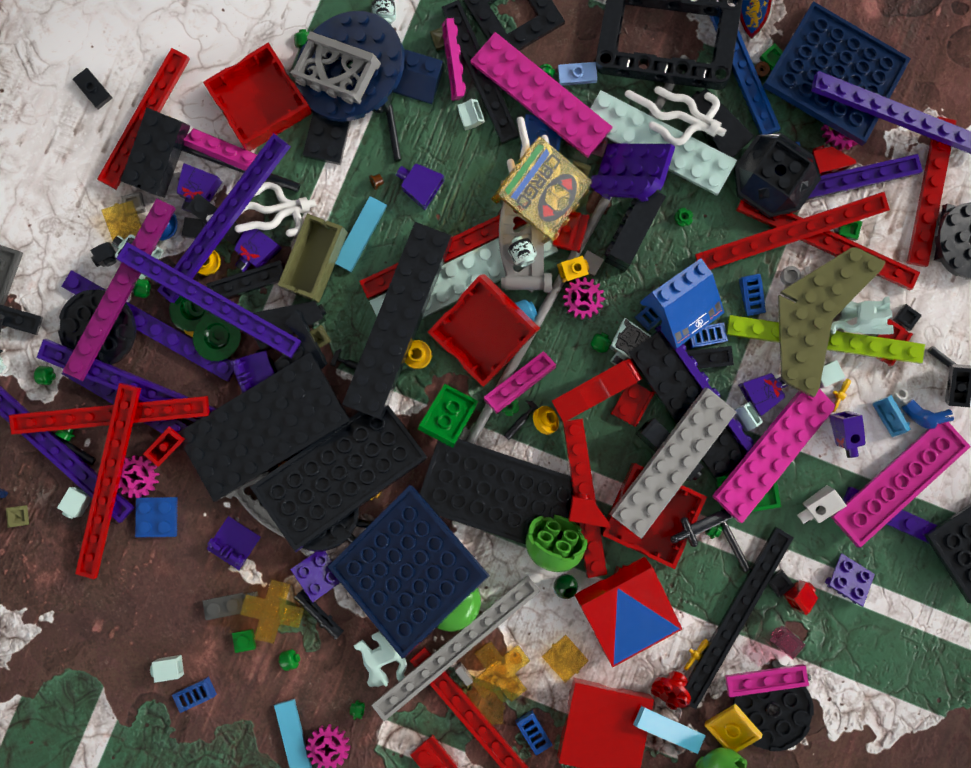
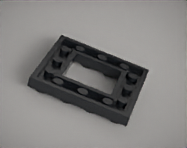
M462 0L487 41L496 32L518 51L565 24V20L552 0H527L537 17L507 34L489 6L497 0Z

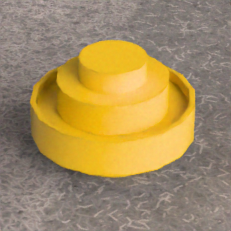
M215 250L197 273L209 276L219 269L221 259Z
M413 341L405 363L413 369L426 367L432 359L430 347L423 341Z
M541 406L534 411L533 422L538 431L545 435H550L558 429L559 419L552 408Z

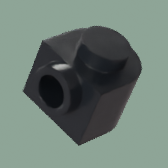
M110 242L100 244L90 250L93 254L91 259L97 267H109L117 262L115 257L116 251Z

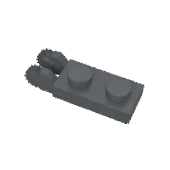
M258 591L244 594L241 592L203 600L205 620L259 609L260 603L245 606L244 599L258 596Z

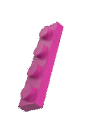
M446 18L442 23V32L452 101H456L464 96L466 86L462 82L463 65L459 61L460 45L457 44L456 39L458 28L457 25H454V18Z
M194 128L184 138V146L244 171L247 170L257 154Z
M543 351L484 396V401L497 414L554 370L556 364Z
M804 664L725 675L729 697L809 686L806 665Z

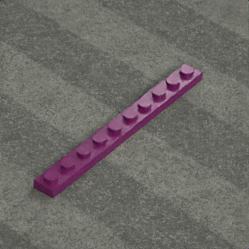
M156 198L131 245L151 255L175 212V207ZM123 263L120 264L62 372L81 381L85 379L141 273Z

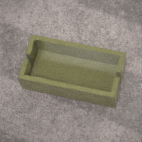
M307 213L278 286L285 291L301 295L304 298L319 303L348 234L344 227L329 221L325 222L323 219Z

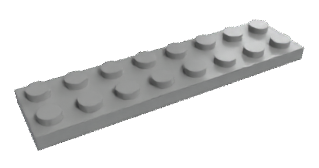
M705 387L610 512V515L642 539L737 411L713 391Z

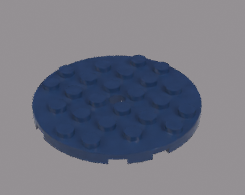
M366 11L341 13L319 25L313 31L314 33L373 53L381 62L378 70H375L361 98L360 104L354 102L349 104L342 100L341 97L333 98L325 91L317 92L309 85L301 86L296 83L297 88L309 107L323 118L342 122L357 120L365 117V114L374 109L378 110L388 101L387 97L393 89L396 90L404 70V49L397 32L384 18ZM307 40L306 43L302 46V48H301V50H300V53H299V55H298V58H297V62H298V60H299V58H300V56H301V54H302V52H303V50H304V48H305V46H306L308 40ZM328 53V54H327V58H324V59L330 58V57L332 56V54H331V53ZM339 57L331 64H324L328 79L346 72L341 63L342 57ZM315 63L308 65L305 71L306 75H311L313 73V70L309 71L308 68L310 66H316ZM364 68L360 73L357 74L359 77L361 76ZM356 78L351 79L353 87L351 84H348L346 90H354L357 84Z

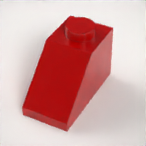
M819 146L814 148L811 153L814 156L820 176L844 171L856 164L855 159L832 146L827 148Z
M169 426L148 447L143 455L159 467L185 439Z
M577 493V496H572L569 521L606 528L610 527V523L595 502L589 499V495Z
M802 580L797 581L793 588L783 594L793 610L804 615L810 613L818 600L817 595L814 593L816 592L814 586L810 582Z

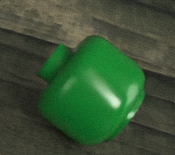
M300 29L298 33L294 34V44L298 49L302 48L308 40L309 32H306V29Z
M138 278L132 290L135 297L147 298L150 294V281Z
M604 332L602 334L596 333L591 341L592 348L601 353L607 352L612 343L611 339L608 338L609 335Z
M39 366L34 371V380L39 385H51L52 380L56 378L54 369L49 366Z
M293 649L281 652L279 655V665L284 671L293 670L298 667V662L300 661L299 654H296Z

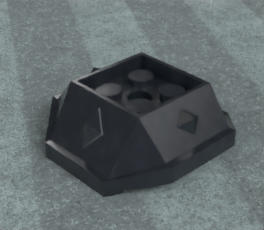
M782 133L757 135L734 167L737 197L767 218L798 212L821 180L813 154ZM775 169L780 170L782 176L777 175Z

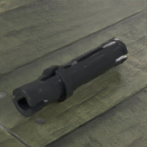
M303 589L294 597L320 624L319 627L321 629L324 628L335 640L344 632L332 620L333 617L331 615L328 616L316 602H311Z

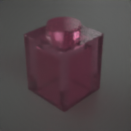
M784 626L776 628L771 634L772 638L769 640L792 660L806 645Z

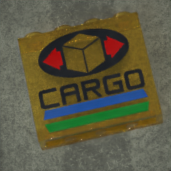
M539 136L532 142L491 200L496 204L501 200L507 203L545 235L541 241L545 244L550 240L554 241L560 234L559 228L561 226L564 227L570 220L569 214L579 207V200L589 193L590 189L588 187L593 181Z

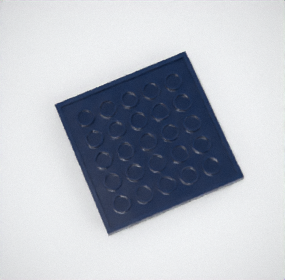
M813 1L762 87L863 146L879 118L812 92L814 75L821 71L890 99L911 58Z
M409 485L328 566L402 659L409 655L490 577L412 485Z

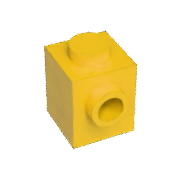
M583 256L557 264L562 283L589 274V265Z

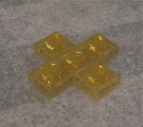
M271 579L265 599L245 594L240 615L259 619L254 639L274 644L279 624L299 628L304 608L285 604L291 584Z
M491 641L475 652L477 658L486 668L472 682L482 698H485L499 686L512 702L527 690L516 675V672L529 663L530 659L518 644L503 656Z

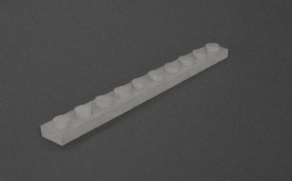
M527 575L482 612L470 625L459 631L371 706L381 719L386 721L537 595L540 590Z

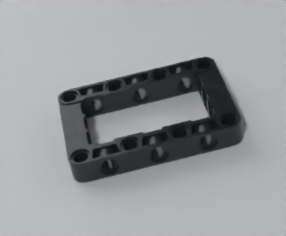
M606 0L596 55V69L604 75L721 90L727 86L731 75L743 0ZM625 5L719 17L712 62L706 64L683 58L672 57V59L646 53L634 52L632 54L619 52L618 44ZM606 59V60H609L610 62L607 63V64H604V63H602L601 61ZM644 64L647 66V68L642 69L639 67V65ZM677 70H684L686 73L679 74ZM716 75H722L724 79H718Z

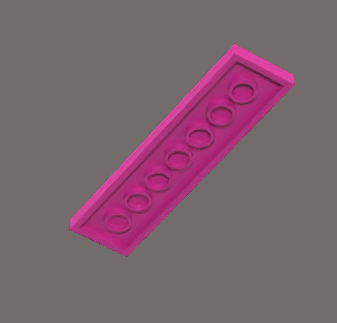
M496 32L470 60L473 66L586 158L591 155L613 128Z
M820 388L814 398L798 391L712 497L738 523H743L832 413L836 405Z
M949 422L937 424L935 429L926 430L845 503L847 505L845 508L833 514L831 518L857 548H861L971 446Z

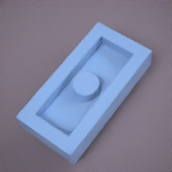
M596 62L558 65L559 84L565 86L597 83Z

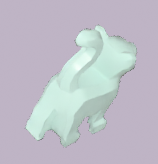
M884 297L882 301H864L860 303L851 301L840 312L841 317L839 321L832 323L830 331L831 334H835L836 329L841 328L848 333L894 334L893 325L887 324V319L892 317L890 297ZM857 317L856 324L849 325L846 323L848 320Z
M380 631L371 635L372 639L379 643V647L374 650L370 649L364 640L353 645L356 650H360L362 653L364 666L369 672L367 683L370 687L388 686L389 679L381 670V667L393 661L399 663L396 671L397 680L400 681L405 677L406 659H402Z

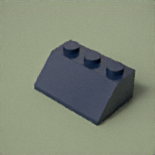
M404 49V70L396 90L393 89V93L433 104L444 70L443 61Z

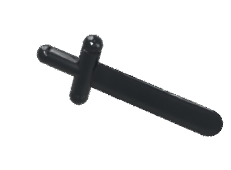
M725 509L691 525L688 518L682 517L680 522L684 530L671 536L670 540L672 543H677L688 538L690 545L696 547L698 545L696 535L733 517Z

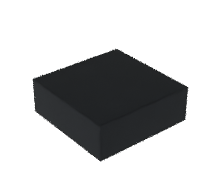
M185 217L181 236L196 239L204 228L205 223L200 219Z
M905 304L893 321L907 331H911L922 315Z
M782 569L776 572L768 583L779 598L794 587V584Z

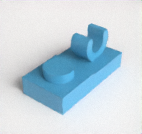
M892 395L873 403L875 410L892 437L911 430L909 427L910 423L906 422L903 417L905 414L901 413Z

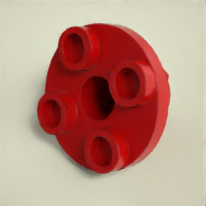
M672 671L667 678L658 677L654 680L651 693L664 701L668 708L672 710L685 708L691 701V696L685 689L688 681L684 674Z

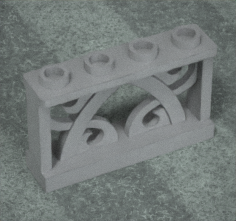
M310 31L307 36L308 42L294 70L290 72L295 78V82L301 86L309 85L317 92L325 91L333 98L341 97L342 100L349 104L353 102L360 104L361 98L375 70L379 69L381 62L373 53ZM328 53H331V54H332V56H331L330 58L324 59V58H327V54H328ZM339 57H342L341 63L346 72L328 79L324 64H331ZM351 60L353 61V63L350 65V67L352 68L349 69L347 67V63ZM315 63L316 66L314 65L308 68L309 71L313 70V73L311 75H306L305 71L308 65ZM364 68L361 76L359 77L357 74L360 73ZM356 78L357 84L354 90H346L348 84H351L353 87L351 79Z

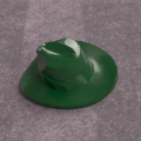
M179 296L175 303L170 302L169 306L172 322L184 331H194L199 320L210 313Z
M211 313L206 314L199 320L193 334V343L196 351L200 356L210 361H221L231 356L238 348L241 340L240 329Z

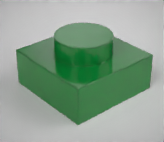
M774 43L759 59L768 63L772 71L783 51Z
M856 221L841 226L837 234L856 241L858 240L863 221Z
M253 629L232 633L235 653L256 649Z

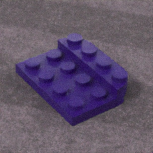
M607 144L598 175H592L590 187L607 200H610L611 197H622L648 201V197L654 194L657 189L661 191L664 185L675 146L673 144Z

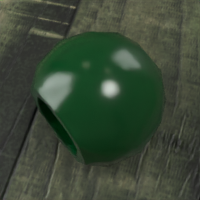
M569 574L558 576L553 585L554 592L562 599L574 597L578 590L577 580Z

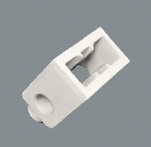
M826 485L802 503L806 509L797 516L804 525L812 519L820 523L847 505L835 489Z

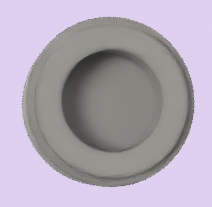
M789 266L782 270L780 279L784 285L790 286L801 279V272L797 267Z

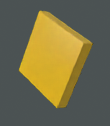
M736 704L705 721L704 724L723 747L730 748L735 752L762 738V733Z

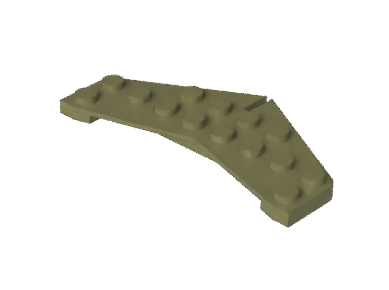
M853 247L780 292V294L796 301L795 303L781 295L778 296L781 379L785 384L812 398L816 396L820 388L832 320L882 270L886 263L885 261Z

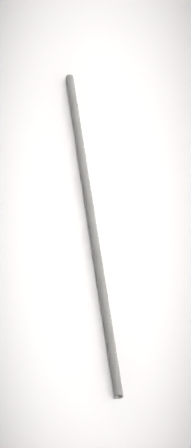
M681 55V57H680V58H683V59H689V58H688L687 56H685V55ZM677 70V72L682 74L683 70ZM665 83L663 88L672 92L676 84ZM659 95L654 104L661 111L667 99ZM649 112L648 115H650V116L656 118L655 116L652 115L651 112ZM601 197L590 217L580 253L571 251L567 260L580 256L612 197L610 200ZM558 274L552 285V292H548L537 312V316H535L534 323L539 327L565 283H562L560 274ZM535 335L510 360L496 387L514 374ZM487 403L465 441L475 444L493 412Z

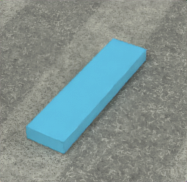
M371 196L368 198L341 248L335 265L352 273L387 208L386 204Z
M295 699L275 704L274 707L289 768H312L310 758H307L308 750H306V742Z
M643 706L640 707L633 724L644 731L698 754L705 738L704 734Z

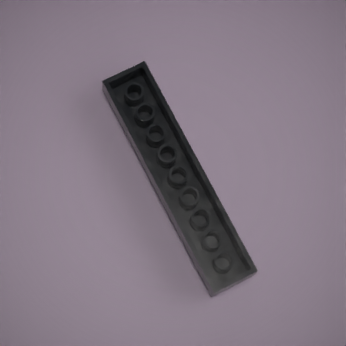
M417 222L414 223L342 405L374 418L383 419L408 351L411 348L452 244V235Z

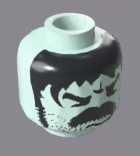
M374 0L371 4V13L384 18L388 23L392 24L396 20L395 2L393 0Z
M519 236L511 241L512 244L509 246L508 252L514 264L525 267L535 261L534 258L537 252L529 238Z

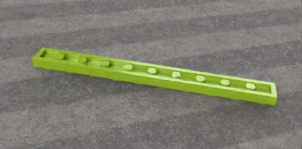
M730 315L728 317L726 333L729 336L779 343V322ZM836 331L835 334L830 333L827 346L829 351L916 364L923 363L925 344L840 331Z

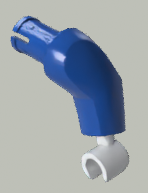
M905 389L899 391L903 398L897 393L894 395L895 402L903 403L901 408L908 417L926 429H935L937 424L954 420V416H948L953 414L950 409L933 413L920 407L913 399L908 401L906 399L908 392Z

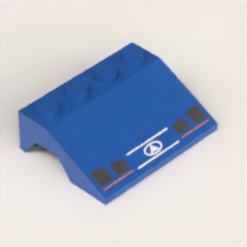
M701 258L640 301L644 306L653 307L662 319L661 331L674 349H677L725 313L713 273Z

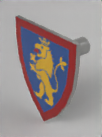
M743 0L740 21L751 39L766 24L771 13L773 0Z

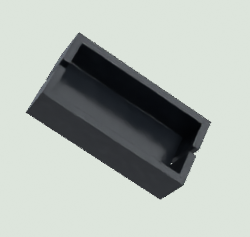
M146 108L121 182L165 198L190 125Z
M656 191L648 197V201H640L638 198H633L630 203L633 208L629 206L621 221L624 225L620 223L613 236L615 242L611 241L604 253L607 256L604 262L623 272L627 270L666 197L665 195Z

